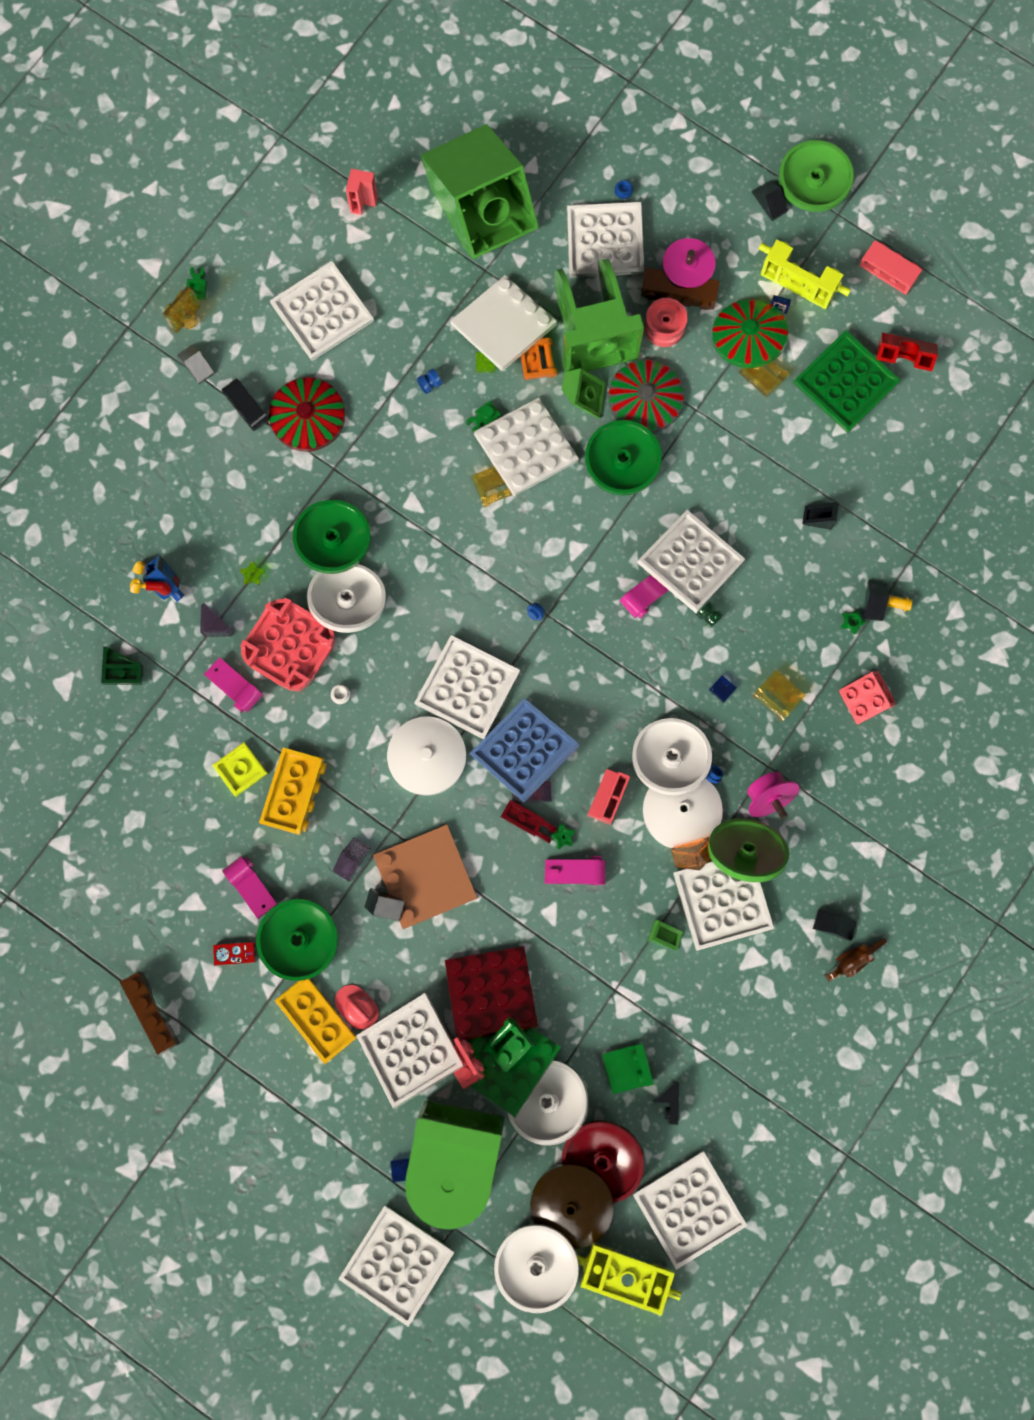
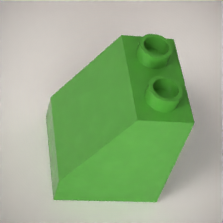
M487 124L420 155L429 185L463 248L472 260L539 228L523 165Z

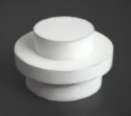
M336 685L331 690V699L336 704H345L350 699V691L344 685Z

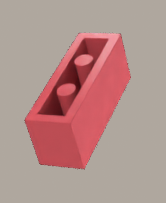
M876 240L867 250L859 265L907 295L923 270L916 263L908 261L900 253L890 250L884 243L877 242Z

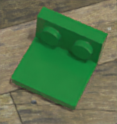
M642 1043L602 1054L613 1094L642 1086L654 1085Z

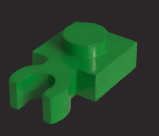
M193 267L190 268L192 279H187V300H206L207 281L203 279L205 277L203 267L200 268L199 274H195Z
M488 401L475 411L476 417L467 419L466 424H476L472 428L474 433L480 429L482 424L486 426L501 418V414L492 402Z

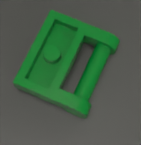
M508 1017L504 1021L502 1028L490 1040H486L482 1044V1048L507 1073L535 1044L513 1018ZM511 1030L514 1035L498 1050L496 1045Z

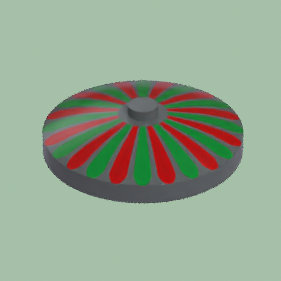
M638 360L622 367L613 377L608 393L609 407L616 420L637 422L645 426L652 433L662 431L673 424L678 418L684 402V389L677 374L667 365L654 360Z

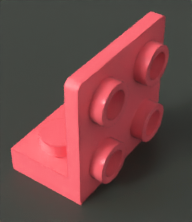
M879 671L871 672L839 690L856 724H860L897 705Z
M456 1037L453 1039L456 1043L455 1048L465 1066L454 1072L465 1090L485 1077L483 1073L485 1068L482 1062L473 1056L472 1053L475 1051L470 1042Z

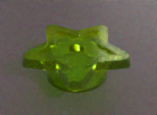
M251 562L248 568L240 569V572L245 576L244 585L249 583L260 585V578L265 570L257 568L254 562Z

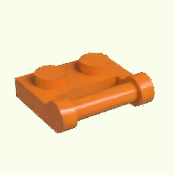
M551 338L540 339L520 356L524 380L542 377L552 378L558 375L557 368L554 366ZM539 347L544 348L547 369H542Z

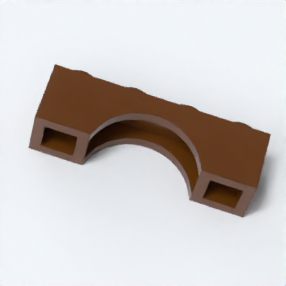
M646 267L641 296L648 300L672 298L678 300L686 307L696 306L703 310H714L720 281L709 279L698 287L679 288L667 280L663 270Z
M137 972L122 980L120 984L156 1054H164L180 1045L172 1027L158 1009L153 997L152 988L144 973Z

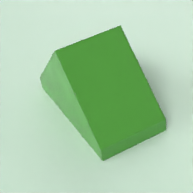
M655 920L653 921L647 941L677 951L683 932Z

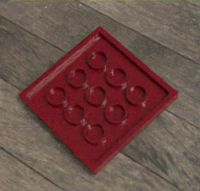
M524 946L445 960L456 1037L466 1040L494 1035L502 1028L504 1021L508 1017L513 1018L522 1029L538 1027Z

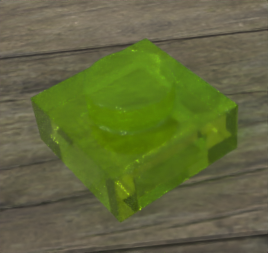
M476 352V373H495V364L483 353Z

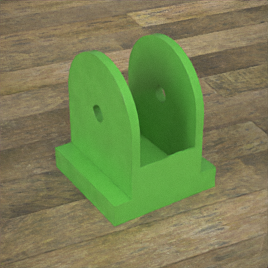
M606 257L599 259L598 262L599 282L603 298L601 303L576 309L564 270L562 268L555 270L556 295L565 329L562 355L564 372L580 368L589 372L638 360L644 331L640 314L627 317L613 267Z
M427 1100L424 1101L416 1122L405 1181L409 1205L421 1220L433 1227L456 1229L473 1222L483 1212L491 1192L503 1132L504 1116Z

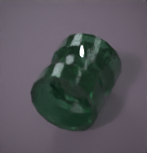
M709 601L697 612L696 616L699 619H703L705 625L710 629L722 618L723 614L720 611H716L714 605Z

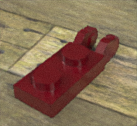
M512 800L508 802L500 816L505 821L547 843H550L551 839L547 835L538 832L541 825L551 832L557 830L555 826L544 821V818Z

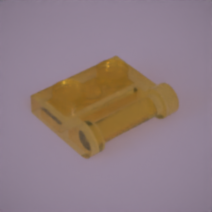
M771 362L766 366L778 376L777 378L763 366L758 368H741L739 373L766 398L790 375L788 371L782 370L775 362Z
M495 467L472 475V480L484 508L490 506L489 504L513 495L509 489H506L488 497L486 496L485 492L506 485Z
M777 670L752 695L753 698L759 699L778 716L777 719L781 722L806 696ZM766 689L787 707L784 711L763 693Z

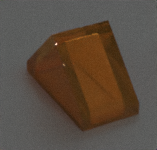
M709 837L671 848L675 867L700 871L711 859L708 853Z

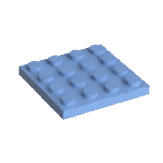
M524 698L469 754L524 803L579 747V744Z

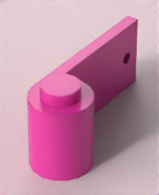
M650 575L628 591L620 599V602L634 618L639 617L641 619L649 612L647 608L669 590Z
M220 657L204 673L211 682L235 702L233 706L241 713L244 710L248 713L263 696L256 687L247 682Z
M240 856L224 868L222 872L240 893L256 918L259 919L278 904L252 869L254 867L252 861L248 857Z
M590 856V860H545V884L606 885V860H602V856Z

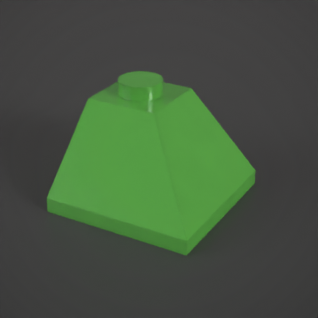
M581 368L564 372L561 390L571 404L596 418H601L606 382Z

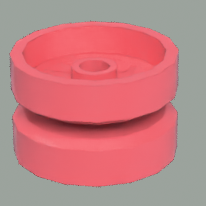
M660 298L654 301L649 306L645 317L644 333L647 339L659 347H671L677 344L685 332L687 324L686 309L678 300L672 298Z

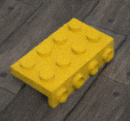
M283 747L259 823L302 836L303 831L306 832L309 825V820H307L308 814L313 812L315 801H313L315 793L318 794L320 790V775H324L327 763H324L325 759Z

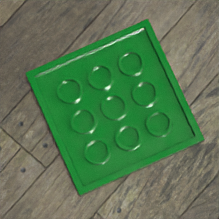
M845 330L793 381V384L843 430L849 433L901 380L882 362L876 360V357Z
M534 1028L523 1030L535 1045L507 1073L482 1048V1044L486 1040H490L494 1035L468 1039L475 1051L472 1053L477 1060L479 1059L485 1068L483 1071L485 1077L471 1085V1087L515 1118L561 1050L559 1045ZM512 1031L508 1032L499 1041L496 1048L500 1050L514 1033Z

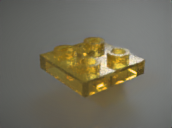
M187 286L164 309L163 316L170 330L174 333H177L182 327L193 329L198 324L195 312L200 308V304L194 291ZM191 315V318L184 319L186 316Z

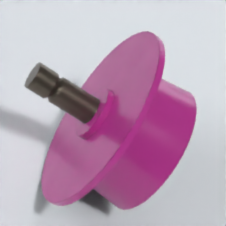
M684 238L675 241L667 248L663 257V269L666 276L677 286L694 288L703 285L711 278L715 270V257L712 250L704 242L693 238Z
M772 772L760 777L747 790L748 796L752 799L748 808L750 815L753 817H763L777 811L781 820L787 819L788 814L784 807L797 796L799 785L793 781L785 782L780 772Z

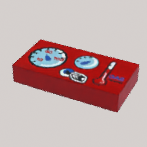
M255 942L213 945L214 966L256 963Z

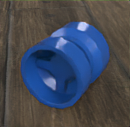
M433 368L427 371L426 375L416 378L425 394L431 392L432 388L442 385L439 375Z

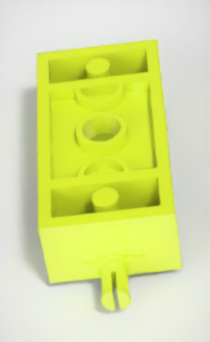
M776 240L772 247L762 242L758 250L768 254L760 274L824 309L827 308L836 292H840L848 297L851 289L842 285L843 274L839 270L826 266L820 278L811 271H805L796 263L789 262L793 248L784 241Z
M598 1243L592 1244L586 1258L577 1255L578 1265L583 1266V1275L580 1281L582 1288L661 1316L667 1297L680 1300L682 1292L670 1288L675 1274L672 1269L655 1263L643 1262L615 1252L612 1248ZM631 1274L634 1278L633 1283L628 1286L624 1285L621 1281L623 1275Z

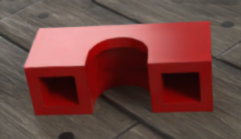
M882 332L877 346L876 360L895 364L897 358H905L913 363L914 368L932 372L938 357V344Z

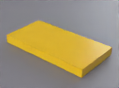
M311 979L297 981L274 1000L324 1064L328 1063L357 1039Z

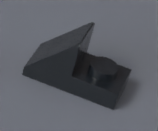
M673 1081L652 1102L669 1103L668 1107H665V1119H668V1123L671 1125H678L679 1082Z

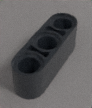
M237 378L221 389L253 431L269 421L267 415Z

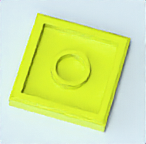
M245 742L212 765L235 797L268 774Z

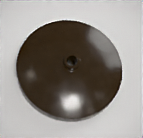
M564 1163L550 1168L539 1178L532 1192L530 1209L534 1224L546 1225L558 1230L566 1236L574 1249H579L597 1242L607 1232L614 1213V1200L608 1183L597 1171L583 1164ZM571 1206L574 1210H569L568 1207Z

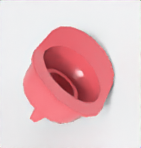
M347 985L339 989L335 997V1006L338 1012L355 1028L367 1029L374 1025L378 1019L379 1011L378 1006L368 994L356 985Z

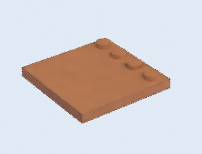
M447 825L373 855L388 894L406 901L400 920L403 930L477 899Z

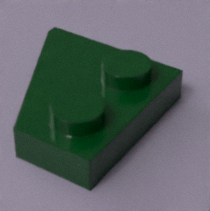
M103 647L101 677L103 685H142V664L108 647Z

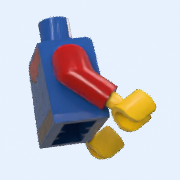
M160 555L147 565L142 561L135 563L132 571L136 574H143V581L134 578L130 584V592L138 594L141 588H145L147 591H154L163 600L171 597L175 602H178L183 598L184 593L179 589V577Z

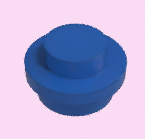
M627 180L619 181L615 185V195L620 199L629 198L633 193L631 183Z
M534 602L527 606V613L531 619L541 621L544 618L545 610L539 603Z
M711 765L706 779L711 783L718 784L722 781L723 771L718 766Z

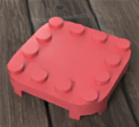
M284 598L272 602L269 601L246 640L243 639L241 655L244 662L254 671L284 689L300 692L313 681L332 651L336 636L333 630L321 625L310 612L293 603L292 600Z

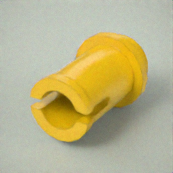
M889 594L887 607L903 609V612H906V610L910 611L912 599Z

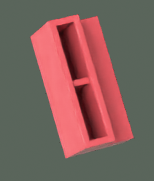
M351 169L346 187L350 213L362 215L364 205L376 207L378 193L374 173Z
M606 769L587 816L611 825L630 776Z

